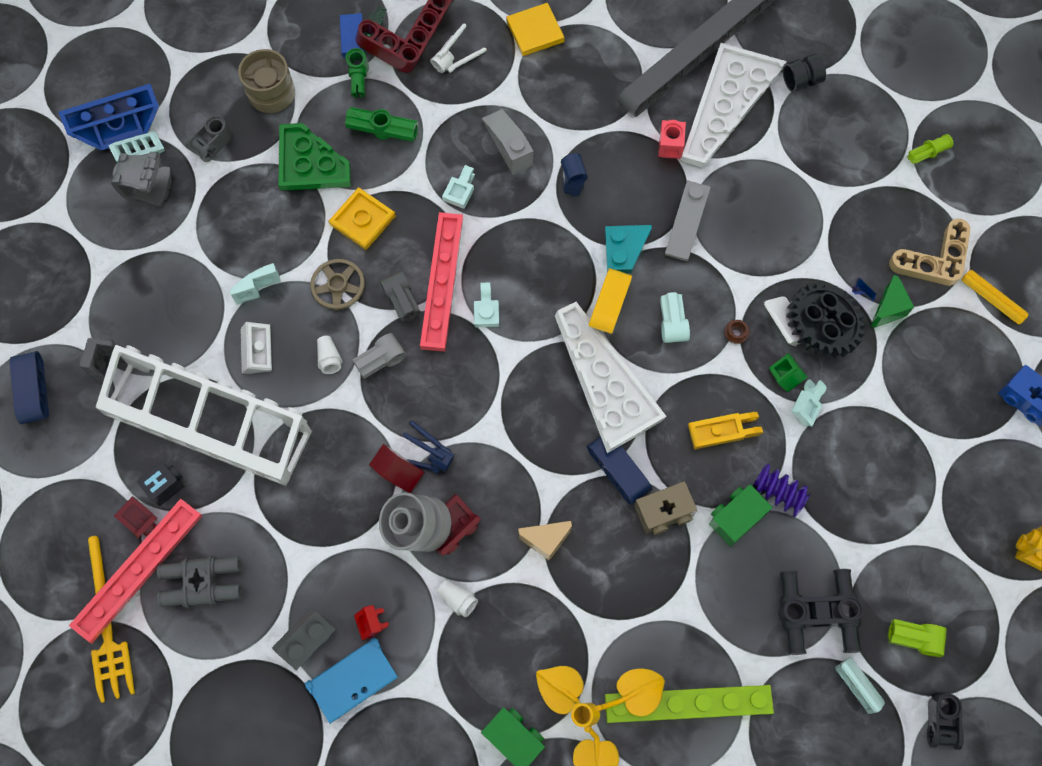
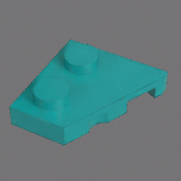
M651 225L605 226L607 272L611 268L623 273H632L644 244L651 233Z

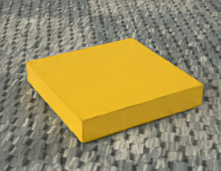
M548 3L506 16V22L522 56L564 42V35Z
M358 187L328 222L330 226L367 250L396 217V213Z

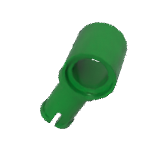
M353 48L347 52L345 58L349 77L351 78V96L358 98V93H360V97L366 95L365 77H367V72L369 71V64L365 52L360 48ZM357 60L362 61L359 65H353Z

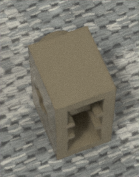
M685 481L639 498L634 504L646 534L651 532L654 535L661 534L669 530L668 526L674 523H678L679 526L687 524L693 520L692 517L697 512L696 505ZM663 506L666 509H672L670 515L667 512H661Z

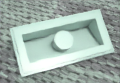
M848 657L835 667L868 714L877 713L882 709L885 704L883 698L852 657Z

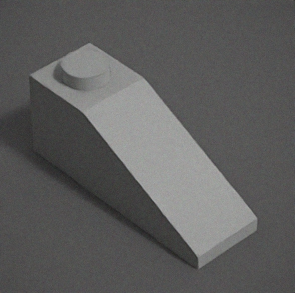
M503 109L482 118V122L512 175L533 166V149L523 132Z
M687 180L665 256L688 262L710 186Z

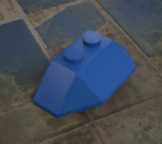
M147 84L62 110L58 113L67 135L99 150H105L112 143L148 133L159 109V104L151 84Z

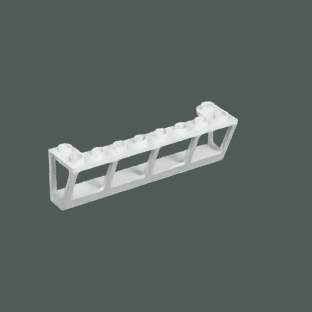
M115 345L96 404V408L108 417L284 486L287 485L312 432L300 411L291 407L285 410L278 407V403L267 398L264 401L256 399L253 393L243 389L238 392L233 390L231 385L220 380L217 383L209 381V377L200 372L188 373L183 366L172 363L170 366L163 363L164 361L155 355L149 354L148 357L141 355V352L132 346L127 345L126 348ZM121 356L128 366L111 398H108ZM133 368L149 373L151 369L155 371L142 410L116 401ZM162 374L201 388L188 428L151 414ZM208 392L248 406L235 446L197 432ZM255 409L282 419L291 428L279 463L269 461L243 450ZM298 431H299V432L303 433V436H302V438H301V440H300V442H299V444H298V446H297V448H296V450H295V453H294V455H293V457H292V459H291V461H290V463H289V465H288V462H289V459H290V456H291V453H292V450H293V447H294V444H295V440H296V437H297V434H298Z

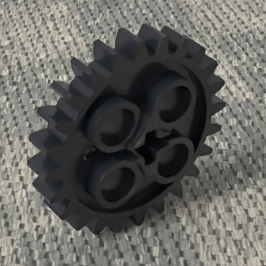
M816 282L814 286L809 283L805 288L801 287L790 299L791 303L787 306L790 311L786 314V317L792 319L788 326L795 327L791 334L800 336L798 343H807L805 350H809L812 347L814 348V355L822 352L824 358H827L830 354L834 359L839 355L845 357L857 348L863 341L861 338L866 334L862 330L866 323L860 321L864 314L857 313L860 305L853 306L854 298L847 299L846 291H843L841 294L838 293V286L831 290L828 283H825L823 287H821L819 282Z

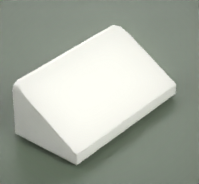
M778 297L765 301L766 309L788 344L795 347L799 345L798 340L800 336L791 334L795 327L788 326V323L792 320L786 317V314L790 311L787 308L790 304L786 297Z
M246 322L241 327L242 374L272 371L270 324Z

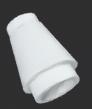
M330 336L318 338V368L324 374L338 372L341 369L342 358Z
M445 580L438 588L437 593L441 595L458 616H469L478 603L474 593L448 580Z

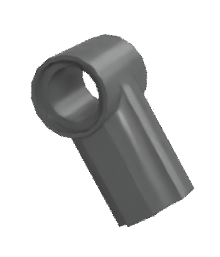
M403 271L380 280L382 289L387 299L391 300L401 322L413 320L420 314V309L410 292L411 288Z

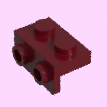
M454 494L444 503L451 516V529L445 543L435 550L442 556L454 552L459 546L458 542L465 535H471L478 528L477 523L481 520L457 494Z

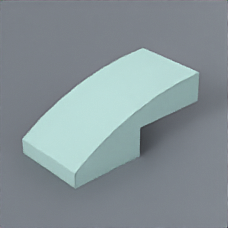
M274 263L248 274L231 288L230 294L236 304L260 298L259 288L281 282Z

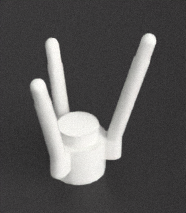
M465 23L447 40L441 50L431 58L430 62L438 72L444 73L447 70L451 73L457 67L487 51L486 48H482L453 64L454 56L449 49L466 28Z

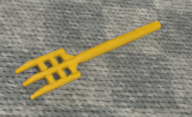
M91 536L88 538L95 593L97 594L106 583L99 538ZM111 623L101 633L104 643L100 649L91 651L95 685L101 703L105 702L103 680L110 679L113 693L116 699H118L120 694L117 677L125 675L130 694L133 695L135 693L128 643L122 642L118 645L113 641ZM114 652H122L121 657L114 658ZM107 655L106 661H99V656ZM123 663L124 668L116 670L115 665ZM101 668H109V673L101 674Z

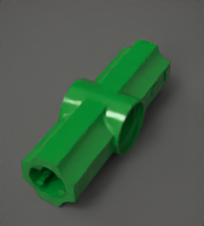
M350 107L346 113V128L373 133L376 138L381 140L390 137L411 142L416 140L418 133V121L392 116L384 109H378L373 112Z

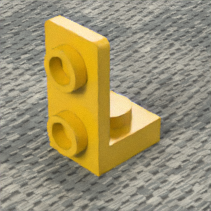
M1041 526L1020 536L1016 543L1018 552L1015 556L1016 559L1042 571Z

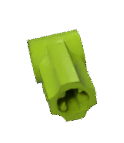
M893 619L888 629V643L916 649L919 653L927 656L944 657L947 629L933 624L918 625Z

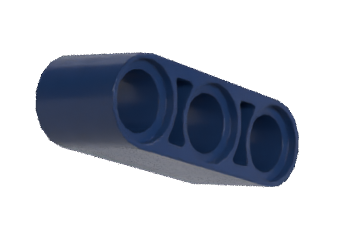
M38 351L11 356L10 372L14 412L17 421L20 424H27L48 419V397L44 363L41 354Z
M601 436L586 446L592 458L628 504L633 505L637 499L644 497L653 490L648 479L622 446L607 453Z

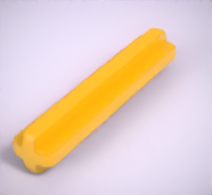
M969 270L962 277L961 280L1017 324L1023 323L1028 317V312L973 270Z

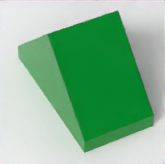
M893 275L887 284L870 326L876 328L907 317L914 308L898 276Z

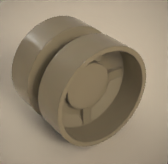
M270 49L256 50L243 58L238 68V75L250 104L256 110L263 113H276L287 108L295 97V86L285 58L280 53Z

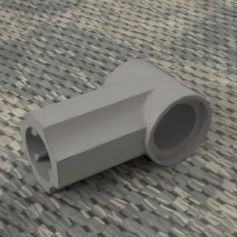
M389 333L379 338L375 342L374 347L352 360L361 376L365 379L385 366L391 367L400 363L406 357V352L394 334Z

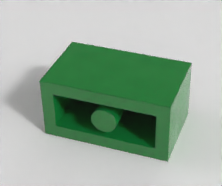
M751 484L745 489L740 486L730 495L729 498L732 501L728 505L724 506L721 503L711 513L713 518L709 525L730 547L773 508Z
M503 707L483 729L481 734L514 766H529L545 748L542 744L544 737L533 727L528 731L521 724L524 718L513 708L507 711Z

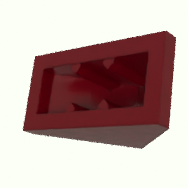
M385 444L381 446L369 464L382 478L408 493L413 492L425 474L423 470Z

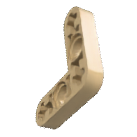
M957 218L948 224L944 232L940 258L900 249L890 258L889 266L891 270L897 274L948 286L955 285L964 273L970 237L969 223ZM955 227L959 228V232L961 233L958 236L957 240H954V238L956 237V230L954 229ZM948 248H957L960 252V256H951L948 252ZM903 258L905 265H900L898 259ZM925 262L931 265L932 272H924L920 268V263ZM951 264H954L951 271L954 275L953 277H950L949 272H947Z

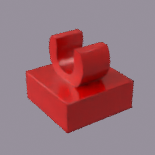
M374 605L363 607L354 615L362 641L371 639L389 626L388 622L379 623L377 616L385 612L383 608L375 610Z

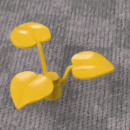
M557 666L536 672L538 688L547 706L558 714H568L571 712L574 724L584 727V731L594 738V740H583L576 746L573 753L574 766H618L619 754L615 744L611 741L600 742L599 736L592 729V726L600 719V711L625 702L626 708L631 714L647 716L658 708L665 683L663 676L653 670L632 669L624 673L617 681V690L623 697L596 706L593 703H581L578 699L583 692L584 684L581 675L574 668Z

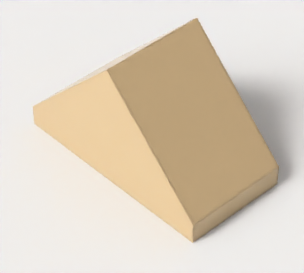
M571 521L519 528V539L550 561L570 534L572 524Z

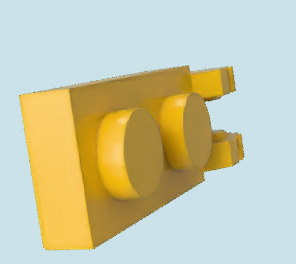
M758 412L735 413L690 422L688 429L694 450L761 435L763 433L762 427L743 429L742 423L757 420L759 418Z

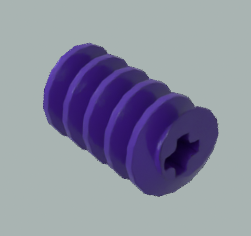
M767 463L752 486H757L756 490L759 494L766 491V501L774 496L775 506L784 502L783 511L786 512L793 507V517H796L811 494L807 495L808 486L803 485L800 489H797L798 480L796 479L788 484L789 475L787 474L779 479L780 470L775 469L769 473L770 464Z

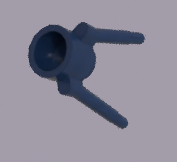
M411 420L409 424L436 447L433 449L417 438L403 433L404 438L431 453L428 461L432 463L427 464L415 460H407L419 468L431 470L436 474L440 470L446 472L455 454L451 453V449L442 445L421 426Z

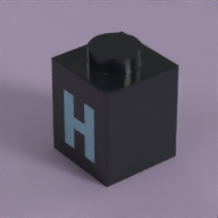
M162 461L136 481L151 501L158 506L164 504L185 487L179 480L183 477L173 465L168 467Z

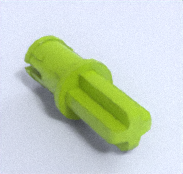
M944 134L933 141L927 140L922 146L910 150L907 158L912 164L927 158L932 159L938 153L952 148L954 144L953 139L949 134Z

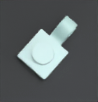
M465 165L459 179L451 178L442 196L443 201L465 209L474 191V185L471 184L475 177L473 173L474 168Z
M490 282L481 283V301H474L475 328L499 327L498 300H491Z
M807 380L804 390L801 391L791 411L805 426H813L823 406L819 400L826 391V385L820 380L817 385L811 380Z

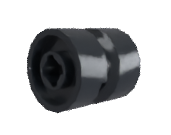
M815 53L804 57L803 60L797 59L784 64L783 78L788 90L793 93L805 89L807 86L811 87L825 81L826 68L819 54Z

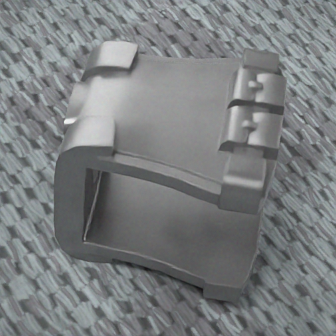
M149 152V154L143 155L121 153L118 158L119 163L115 165L111 181L113 188L127 200H139L149 203L154 207H162L164 200L168 198L169 189H171L172 185L171 168H159L160 154L158 152Z

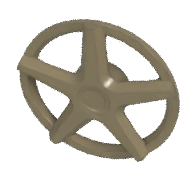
M334 259L320 265L313 273L310 282V289L314 299L323 307L335 311L350 307L356 303L364 294L365 278L361 269L353 262L344 259ZM333 263L349 265L342 273H335L329 267ZM323 270L328 278L327 283L315 287L316 276ZM354 270L359 274L360 287L348 283V279ZM332 292L333 304L324 302L317 294ZM343 292L356 294L350 301L340 304Z

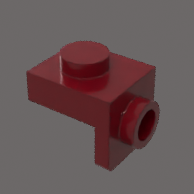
M133 496L113 515L132 531L137 538L142 534L147 536L157 526L154 522L157 519L156 515Z

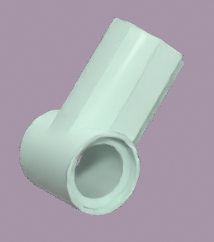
M672 292L661 296L660 304L663 318L661 332L663 343L689 341L688 319H685L682 294Z

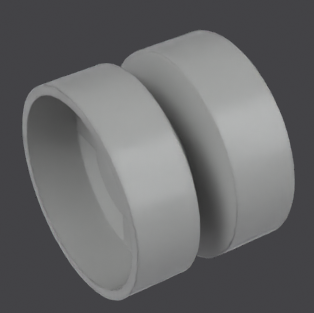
M406 492L395 494L386 501L379 516V530L383 540L390 547L398 550L419 552L437 550L445 543L451 529V516L447 506L440 499Z

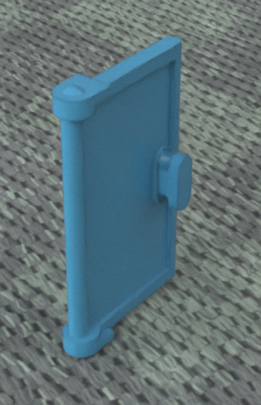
M375 636L311 681L305 682L306 689L314 696L329 724L398 678L382 652L379 640Z

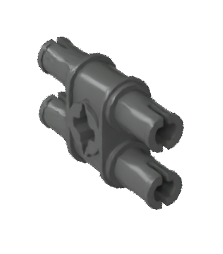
M210 555L208 558H185L179 563L158 564L157 576L159 580L183 579L181 589L158 591V606L182 605L186 608L207 604L215 606L218 601L241 599L242 587L240 583L216 584L218 574L241 572L240 557L217 559L215 556ZM200 577L204 578V582H201L199 586L195 585V581H199Z

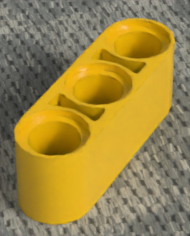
M609 268L593 310L589 327L609 334L613 333L632 275Z

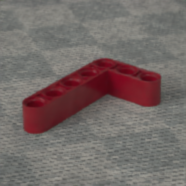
M428 0L406 39L401 38L372 20H363L357 30L356 43L363 50L401 72H412L453 0ZM363 33H368L371 36H365ZM414 39H418L422 43L416 42ZM403 56H407L411 60H406Z

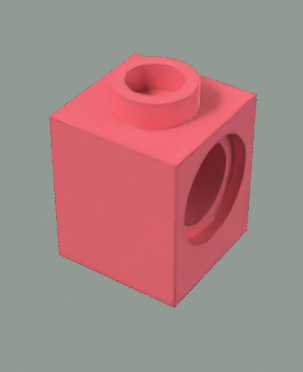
M662 120L658 157L682 158L686 122Z

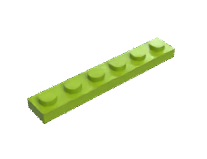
M771 685L663 691L661 702L653 713L647 716L633 715L627 710L624 702L607 708L606 720L607 723L774 714ZM620 693L605 694V703L617 700L623 696Z

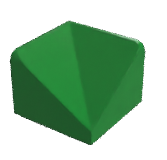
M789 353L769 367L778 384L786 392H789L808 378L799 363Z

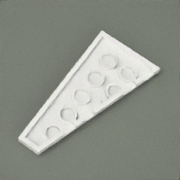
M721 43L681 161L703 168L781 73L787 61Z
M574 302L556 312L557 324L606 452L613 451L662 422L666 418L664 412L601 332L588 326L590 319L578 303Z

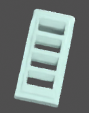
M155 131L108 145L117 163H119L118 158L121 153L143 155L149 154V152H158L160 154L165 151ZM153 141L155 147L150 148L148 142ZM144 145L145 150H141L140 146Z

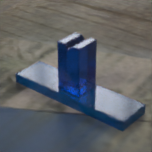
M858 277L852 292L855 295L865 294L871 301H874L876 293Z

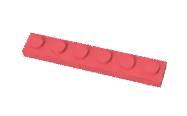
M439 212L420 342L421 350L446 351L463 214Z
M180 499L70 623L69 627L92 644L157 570L158 564L163 563L202 518V515Z

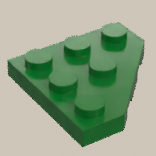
M303 123L279 124L278 186L280 191L351 187V165L344 156L341 157L336 153L333 147L322 138L314 135Z

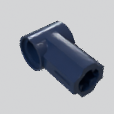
M572 153L561 159V165L563 168L562 186L564 193H568L573 197L580 195L588 175L581 155L579 153Z

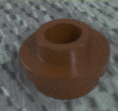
M732 320L727 323L724 329L726 339L733 344L745 342L750 333L748 325L742 320ZM738 330L741 335L736 336L732 331Z

